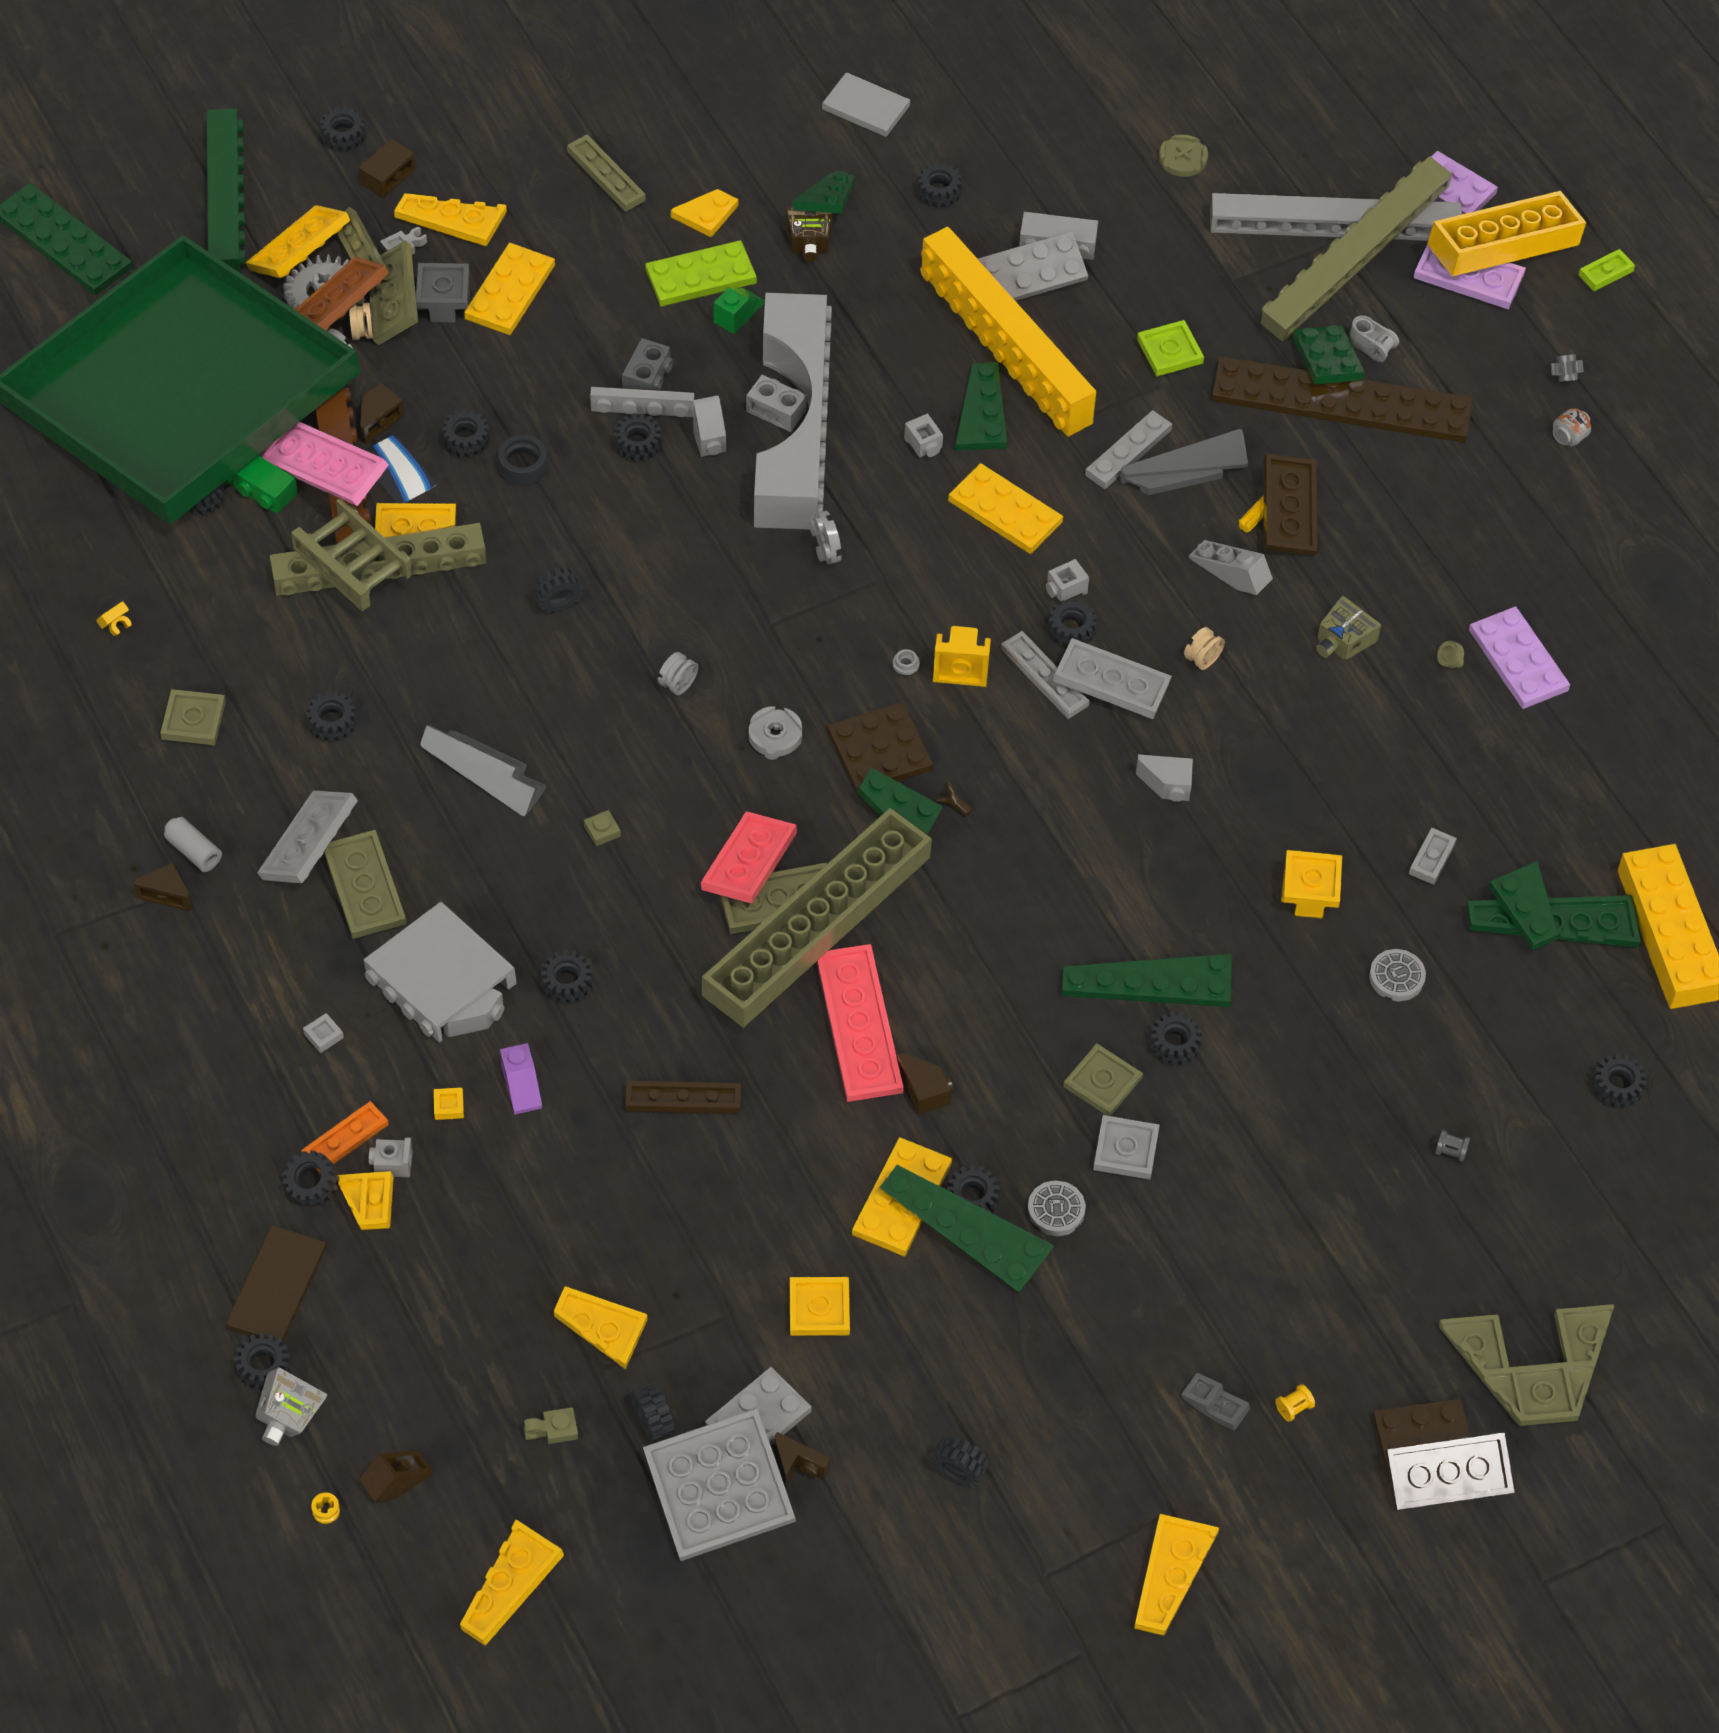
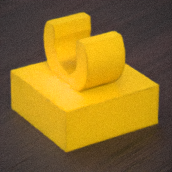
M122 601L101 615L96 622L101 629L109 625L111 634L117 636L120 633L116 627L117 622L123 623L126 629L131 626L129 618L123 616L129 609Z

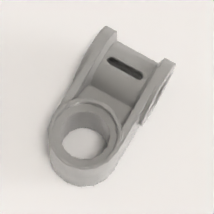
M1361 315L1354 318L1348 337L1351 345L1369 355L1373 360L1383 362L1387 358L1388 352L1398 346V336L1392 330L1373 321L1370 317Z

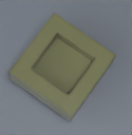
M609 810L584 820V827L595 846L621 837V830Z

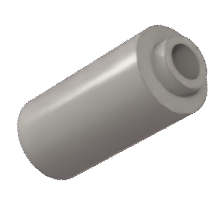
M173 818L166 824L165 839L201 871H210L218 864L222 856L221 850L185 818Z

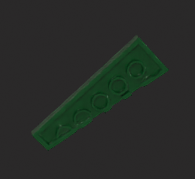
M1632 895L1548 898L1558 933V940L1621 947H1639L1641 941ZM1498 900L1467 902L1466 910L1470 930L1522 936Z
M1232 954L1063 966L1062 996L1230 1007Z
M899 1165L895 1166L879 1187L880 1190L1019 1294L1054 1249V1246L1049 1242Z

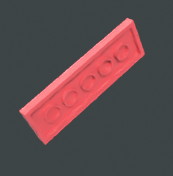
M871 944L827 951L816 962L847 1102L903 1093V1083Z

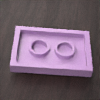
M1439 151L1431 156L1452 173L1449 187L1434 202H1460L1462 214L1479 211L1497 193V186Z

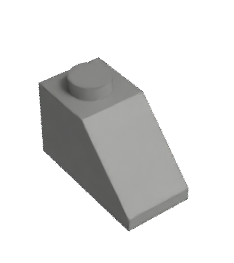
M719 396L693 400V433L701 457L726 452V432Z
M1138 754L1136 775L1162 799L1189 801L1192 786L1193 759Z
M493 988L443 1025L444 1035L452 1037L488 1029L494 1020L498 1021L504 1012L505 1007L503 1006L502 993Z

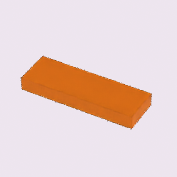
M369 1101L302 1149V1152L307 1151L310 1153V1150L322 1153L335 1164L388 1126V1119ZM315 1168L321 1174L320 1169Z

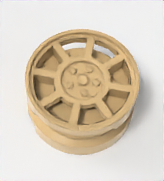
M363 303L362 306L354 304L349 308L353 340H359L360 337L372 339L370 303ZM365 316H367V325H366V326H365Z
M1208 627L1200 629L1192 637V644H1187L1184 651L1185 658L1191 662L1195 661V665L1201 670L1207 669L1216 661L1225 645L1224 639L1220 636L1215 637L1214 632Z

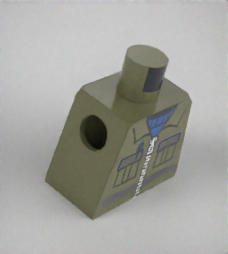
M1342 596L1320 624L1318 632L1320 643L1316 646V649L1324 658L1335 652L1342 659H1349L1378 641L1381 624L1346 597Z

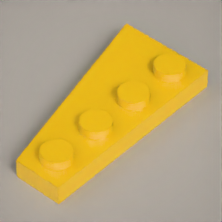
M1160 1514L1134 1629L1165 1635L1219 1532L1218 1527Z

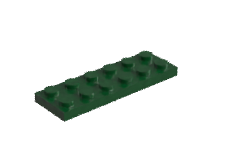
M31 183L0 204L1 223L95 296L133 268L130 259Z

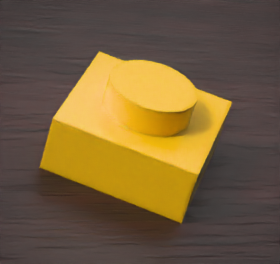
M463 1088L434 1089L435 1120L464 1118Z

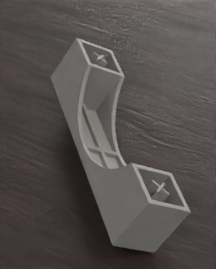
M765 294L763 365L785 376L799 391L807 395L806 403L809 411L800 427L790 437L769 450L757 453L754 527L810 530L809 521L814 520L816 513L823 512V504L818 503H823L826 442L821 441H826L827 422L822 421H827L828 402L823 401H828L829 382L824 381L829 380V362L825 361H829L830 342L825 341H830L831 322L826 321H831L832 306H827V295Z

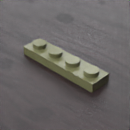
M588 135L567 145V152L625 212L646 201L645 193Z
M348 207L344 212H347L350 221L337 234L351 259L359 257L385 265L357 212Z

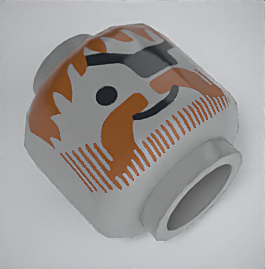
M1575 408L1566 410L1553 423L1554 438L1562 445L1575 446L1591 432L1588 414Z

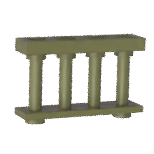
M339 498L336 500L337 517L312 534H307L300 527L291 532L293 549L361 611H364L370 606L369 593L370 589L397 570L406 579L411 577V560L404 551H399L366 522L353 505H348ZM344 524L354 531L330 549H323L318 544V542ZM362 539L371 546L370 549L347 565H341L335 560L336 557ZM378 555H381L389 562L364 581H359L352 575Z

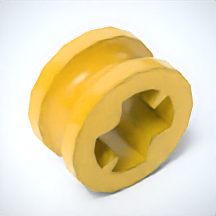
M320 1493L312 1501L313 1516L319 1523H332L338 1518L340 1513L339 1503L333 1494ZM324 1503L330 1504L328 1513H322L321 1511Z

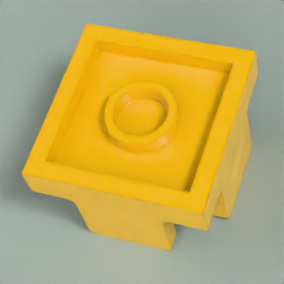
M959 626L951 627L949 643H943V634H937L933 682L986 687L991 638H985V646H978V629Z
M1287 850L1282 883V902L1296 904V916L1322 918L1325 907L1339 908L1342 855Z

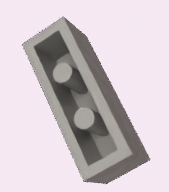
M1024 212L1019 247L1073 231L1082 259L1093 260L1098 221Z

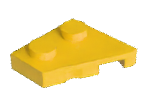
M717 189L671 210V218L712 237L738 207V199Z
M391 1171L338 1175V1184L361 1230L390 1228L393 1175Z

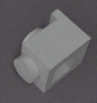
M928 414L905 423L904 439L907 443L911 444L919 457L924 455L933 457L940 452L943 444V434Z
M1074 559L1048 571L1046 590L1050 597H1057L1059 601H1065L1081 593L1085 595L1088 593L1089 577L1077 560Z
M405 1138V1140L376 1139V1147H370L369 1165H374L375 1172L391 1171L393 1177H410L413 1153L411 1138Z

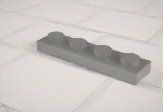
M591 387V411L693 417L694 393Z
M1152 410L1086 469L1085 476L1103 489H1106L1120 477L1123 466L1138 461L1172 430V423Z

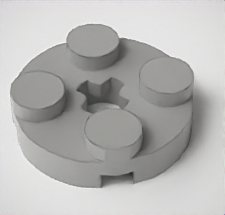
M823 511L814 515V520L809 521V527L812 535L817 537L819 546L816 547V552L820 562L826 561L828 564H833L841 561V556H837L836 550L841 549V544L834 521H828L826 516L830 514L828 511Z
M775 707L763 708L751 718L749 741L755 750L771 760L790 754L802 742L801 720L793 711L784 708V711L775 710ZM770 729H780L782 731L778 735H772Z

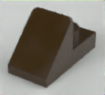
M779 1432L775 1434L774 1451L785 1485L788 1484L797 1468L808 1477H817L823 1481L825 1480L830 1471L829 1457Z

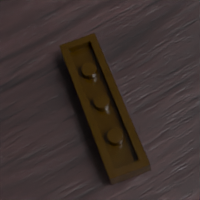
M627 1081L625 1107L626 1111L740 1114L741 1083Z

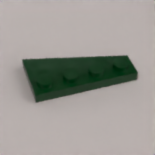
M998 362L972 363L955 451L1007 449Z

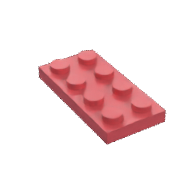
M745 812L701 881V889L753 904L795 837L797 825Z

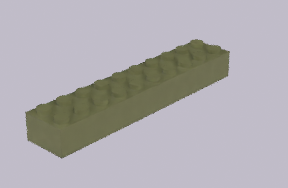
M889 808L702 976V996L744 1028L930 858L932 838Z

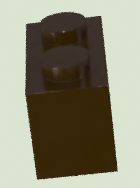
M390 139L385 145L380 146L373 156L361 164L359 167L360 184L381 198H385L416 170L414 152L395 140Z

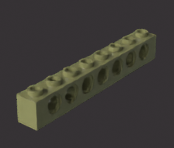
M480 523L384 537L399 551H404L411 560V575H422L429 572L448 571L454 568L486 564L485 544ZM359 541L336 557L335 560L341 565H347L370 549L371 546L365 541ZM335 545L325 546V547H322V548H323V549H330V548H332V547L335 546ZM297 551L270 555L276 596L335 587ZM378 555L352 575L359 581H364L389 562L381 555ZM397 570L386 579H396L403 577V575Z

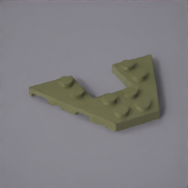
M1614 1304L1556 1309L1554 1317L1564 1358L1563 1363L1509 1367L1498 1314L1440 1319L1439 1328L1518 1426L1577 1421Z

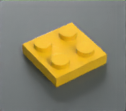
M790 1277V1336L850 1335L849 1277Z

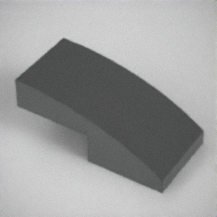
M1199 1373L1195 1374L1181 1394L1182 1398L1194 1408L1233 1431L1237 1429L1250 1410L1248 1402L1223 1391L1221 1383Z

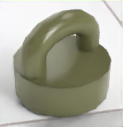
M1454 641L1444 642L1439 647L1437 653L1439 663L1447 668H1461L1464 663V649L1462 645Z

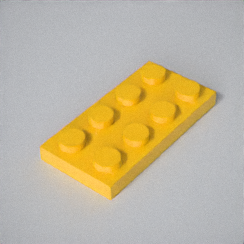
M315 205L250 258L246 265L249 271L282 278L288 275L290 270L298 263L305 261L308 255L316 248L323 246L325 241L333 234L340 232L343 226L350 221L347 212Z
M509 242L465 310V319L511 335L554 268L555 259Z
M981 463L948 497L950 503L1029 554H1032L1063 522L1061 514Z
M899 1137L852 1229V1235L906 1256L923 1221L880 1190L879 1187L896 1165L941 1186L952 1164V1158Z

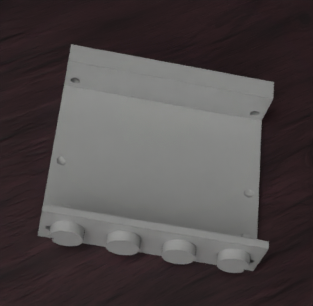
M442 902L438 903L364 959L366 970L364 975L368 982L373 986H379L391 1003L396 1002L408 1019H414L419 1023L425 1035L428 1037L432 1035L439 1043L443 1040L441 1027L498 983H501L508 990L517 984L514 967Z

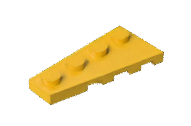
M405 193L394 213L395 218L487 247L505 216L507 207L502 204H497V207L486 206L485 202L476 201L474 205L460 203L458 199L438 201L437 197Z
M515 1520L511 1528L512 1533L507 1542L504 1541L499 1550L500 1555L495 1565L490 1567L485 1576L486 1581L481 1591H477L460 1623L462 1631L485 1646L564 1556L561 1548L518 1520Z

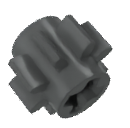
M1576 354L1556 356L1557 363H1551L1552 376L1558 375L1559 382L1578 380V373L1584 372L1583 360H1576Z

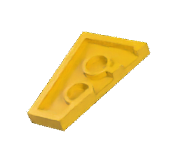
M564 1287L554 1309V1317L624 1369L627 1368L647 1322V1314L568 1287Z

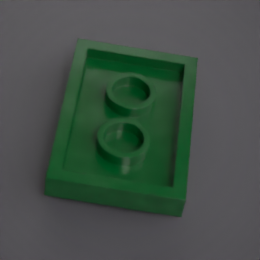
M1342 325L1294 329L1292 338L1314 384L1363 380L1364 370Z

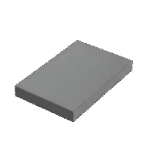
M846 72L822 103V109L887 137L909 108L910 99Z

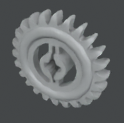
M328 254L325 263H322L319 255H317L316 264H313L307 258V268L298 263V271L292 268L291 276H286V283L283 285L284 299L287 301V305L295 310L309 297L307 291L310 286L314 288L315 292L345 266L349 260L347 259L341 265L340 256H337L335 262L331 263V258ZM365 298L355 303L356 306H360V304L364 303ZM349 309L346 311V316H350Z

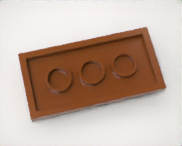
M354 257L295 310L327 331L329 326L337 319L343 317L351 306L361 301L369 290L379 285L389 272L383 264Z

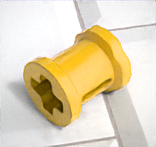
M1303 1384L1296 1386V1391L1286 1397L1280 1396L1275 1400L1278 1411L1288 1422L1294 1420L1295 1415L1306 1408L1310 1410L1315 1407V1400L1311 1392Z

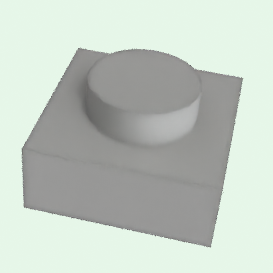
M327 1013L303 1028L304 1035L320 1053L344 1038L341 1029Z

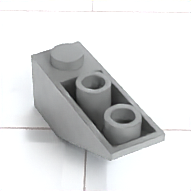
M1204 540L1189 555L1192 561L1239 591L1257 595L1273 579L1265 556L1261 553Z

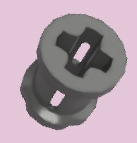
M1442 1130L1435 1154L1440 1155L1444 1153L1457 1157L1459 1161L1464 1162L1470 1138H1459L1447 1134L1446 1130Z

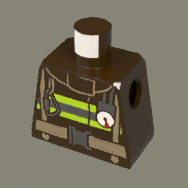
M786 207V230L792 252L803 254L804 260L808 262L816 261L818 254L828 252L833 228V213L793 210V207Z

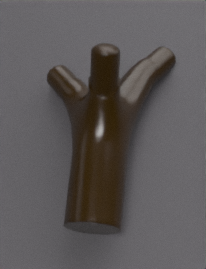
M946 782L948 796L936 798L935 802L950 804L967 817L973 809L953 790L951 783Z

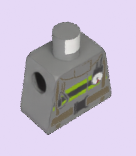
M279 1367L268 1372L256 1411V1418L268 1425L262 1439L271 1445L278 1446L283 1434L289 1437L300 1434L323 1403L327 1394Z

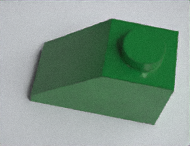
M728 287L714 302V323L735 334L764 304V299L744 288Z

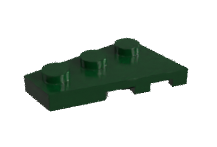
M836 171L828 174L793 200V210L842 214L855 185V175L848 174L845 171Z
M870 768L857 791L879 815H883L891 808L926 835H928L943 807L873 768Z
M1538 861L1490 881V890L1532 951L1557 939L1558 933Z

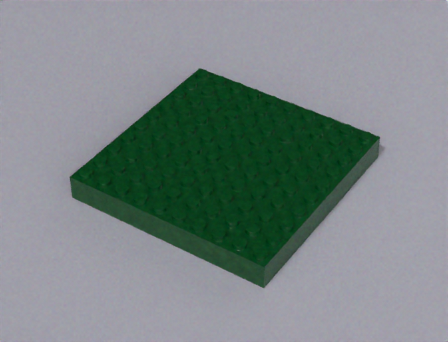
M182 235L0 374V403L171 525L361 373L357 352Z

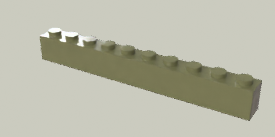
M1431 156L1424 162L1419 161L1413 167L1408 177L1403 176L1396 183L1393 191L1384 193L1378 204L1374 208H1368L1357 224L1355 222L1352 223L1341 239L1336 238L1324 255L1322 253L1319 254L1308 270L1303 269L1297 275L1293 284L1284 286L1278 298L1274 301L1270 300L1265 304L1261 311L1263 313L1261 324L1284 342L1294 332V329H1298L1449 187L1452 173Z

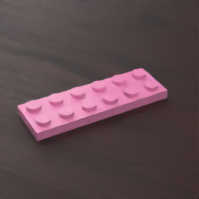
M301 422L297 423L259 455L296 479L356 506L366 497V494L389 465L381 457Z

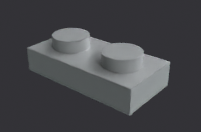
M1431 828L1410 868L1409 874L1434 885L1456 844L1457 838Z

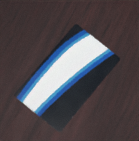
M394 434L365 450L383 458L389 464L377 481L396 503H405L437 486V482L397 435Z

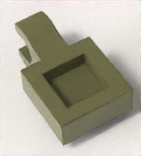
M573 1407L543 1412L544 1420L537 1418L524 1420L526 1440L547 1436L548 1444L578 1439Z

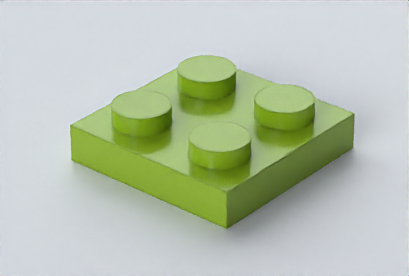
M1185 320L1137 334V341L1156 377L1200 365L1204 362V356Z

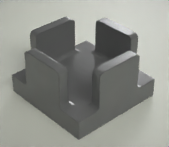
M418 263L416 306L418 311L429 309L431 322H455V310L464 309L465 312L470 303L469 264Z

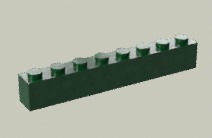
M237 108L207 110L208 252L241 273V265H246L245 250H241V246H245V231H241V227H245V214L240 212V208H245L244 193H240V189H245L244 174H240V171L244 170V157L240 155V152H244L243 137H239L240 133H244L243 118L238 119Z

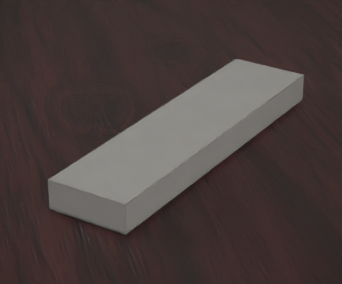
M1023 631L1001 644V650L1067 719L1089 706V700L1080 691L1053 681L1057 666Z

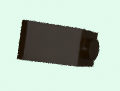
M382 383L368 390L362 396L360 427L362 442L365 445L404 416L402 399Z
M905 1053L898 1054L901 1079L918 1115L950 1105L951 1093L954 1092L950 1077L944 1076L941 1067Z
M418 1450L378 1454L359 1480L366 1488L367 1494L376 1502L396 1499L429 1478L434 1471Z

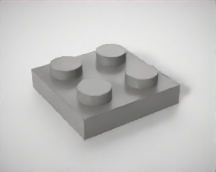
M1103 1115L1093 1170L1150 1180L1159 1125Z

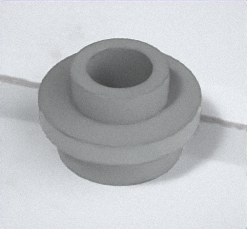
M901 650L893 658V668L899 674L911 675L919 668V658L912 650Z

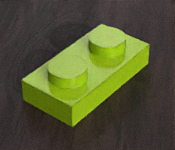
M1618 249L1580 268L1579 276L1593 291H1596L1632 273L1635 265Z

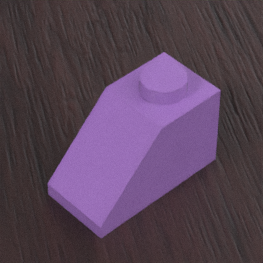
M528 1043L500 1049L501 1066L514 1115L541 1109L542 1102Z

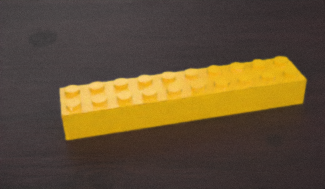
M946 227L924 238L923 250L921 252L922 267L920 269L923 278L935 287L940 297L945 298L950 304L952 311L958 313L964 320L967 328L977 334L980 342L993 352L995 359L1008 369L1010 376L1013 379H1017L1023 386L1025 393L1033 397L1038 403L1040 410L1049 415L1055 427L1062 430L1069 437L1093 424L1096 390L949 227Z

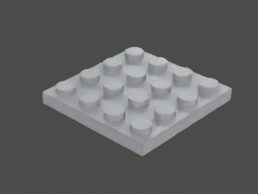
M758 1408L643 1447L680 1561L796 1522Z

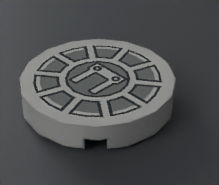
M1400 949L1386 950L1377 955L1371 964L1369 974L1371 985L1379 995L1384 998L1387 996L1392 998L1393 1001L1398 1002L1410 1000L1417 996L1424 986L1426 971L1420 959L1416 955Z
M1055 1180L1044 1182L1034 1189L1029 1197L1027 1212L1031 1223L1040 1228L1041 1232L1046 1235L1062 1236L1072 1233L1079 1224L1081 1225L1084 1220L1086 1204L1083 1195L1076 1187L1067 1182Z

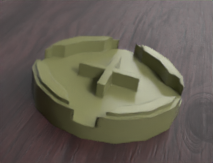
M1190 135L1172 136L1170 140H1165L1161 144L1159 150V162L1164 170L1180 177L1199 174L1205 168L1208 161V150L1205 144L1203 146L1198 138Z

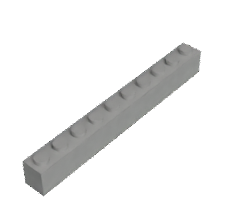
M1212 193L1210 230L1211 233L1343 237L1348 227L1354 222L1357 224L1362 219L1365 211L1370 207L1374 208L1380 199ZM1432 202L1394 239L1428 241L1433 222L1462 215L1461 203Z

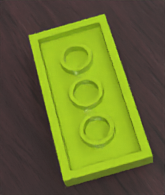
M741 240L645 263L646 273L660 307L723 292L728 287L740 288L757 283L756 274Z

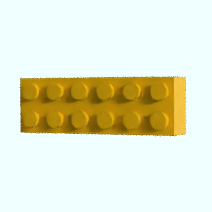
M1558 191L1434 221L1427 245L1451 276H1456L1578 246L1586 222L1563 193Z
M1676 844L1623 853L1618 874L1626 895H1632L1637 924L1669 1008L1674 1009L1719 1000V954Z

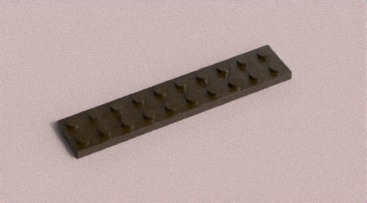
M1223 356L1219 358L1212 395V402L1466 443L1473 397L1369 380L1314 384L1308 370Z

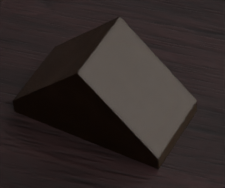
M172 863L139 877L134 882L137 899L188 912L192 908L189 892Z

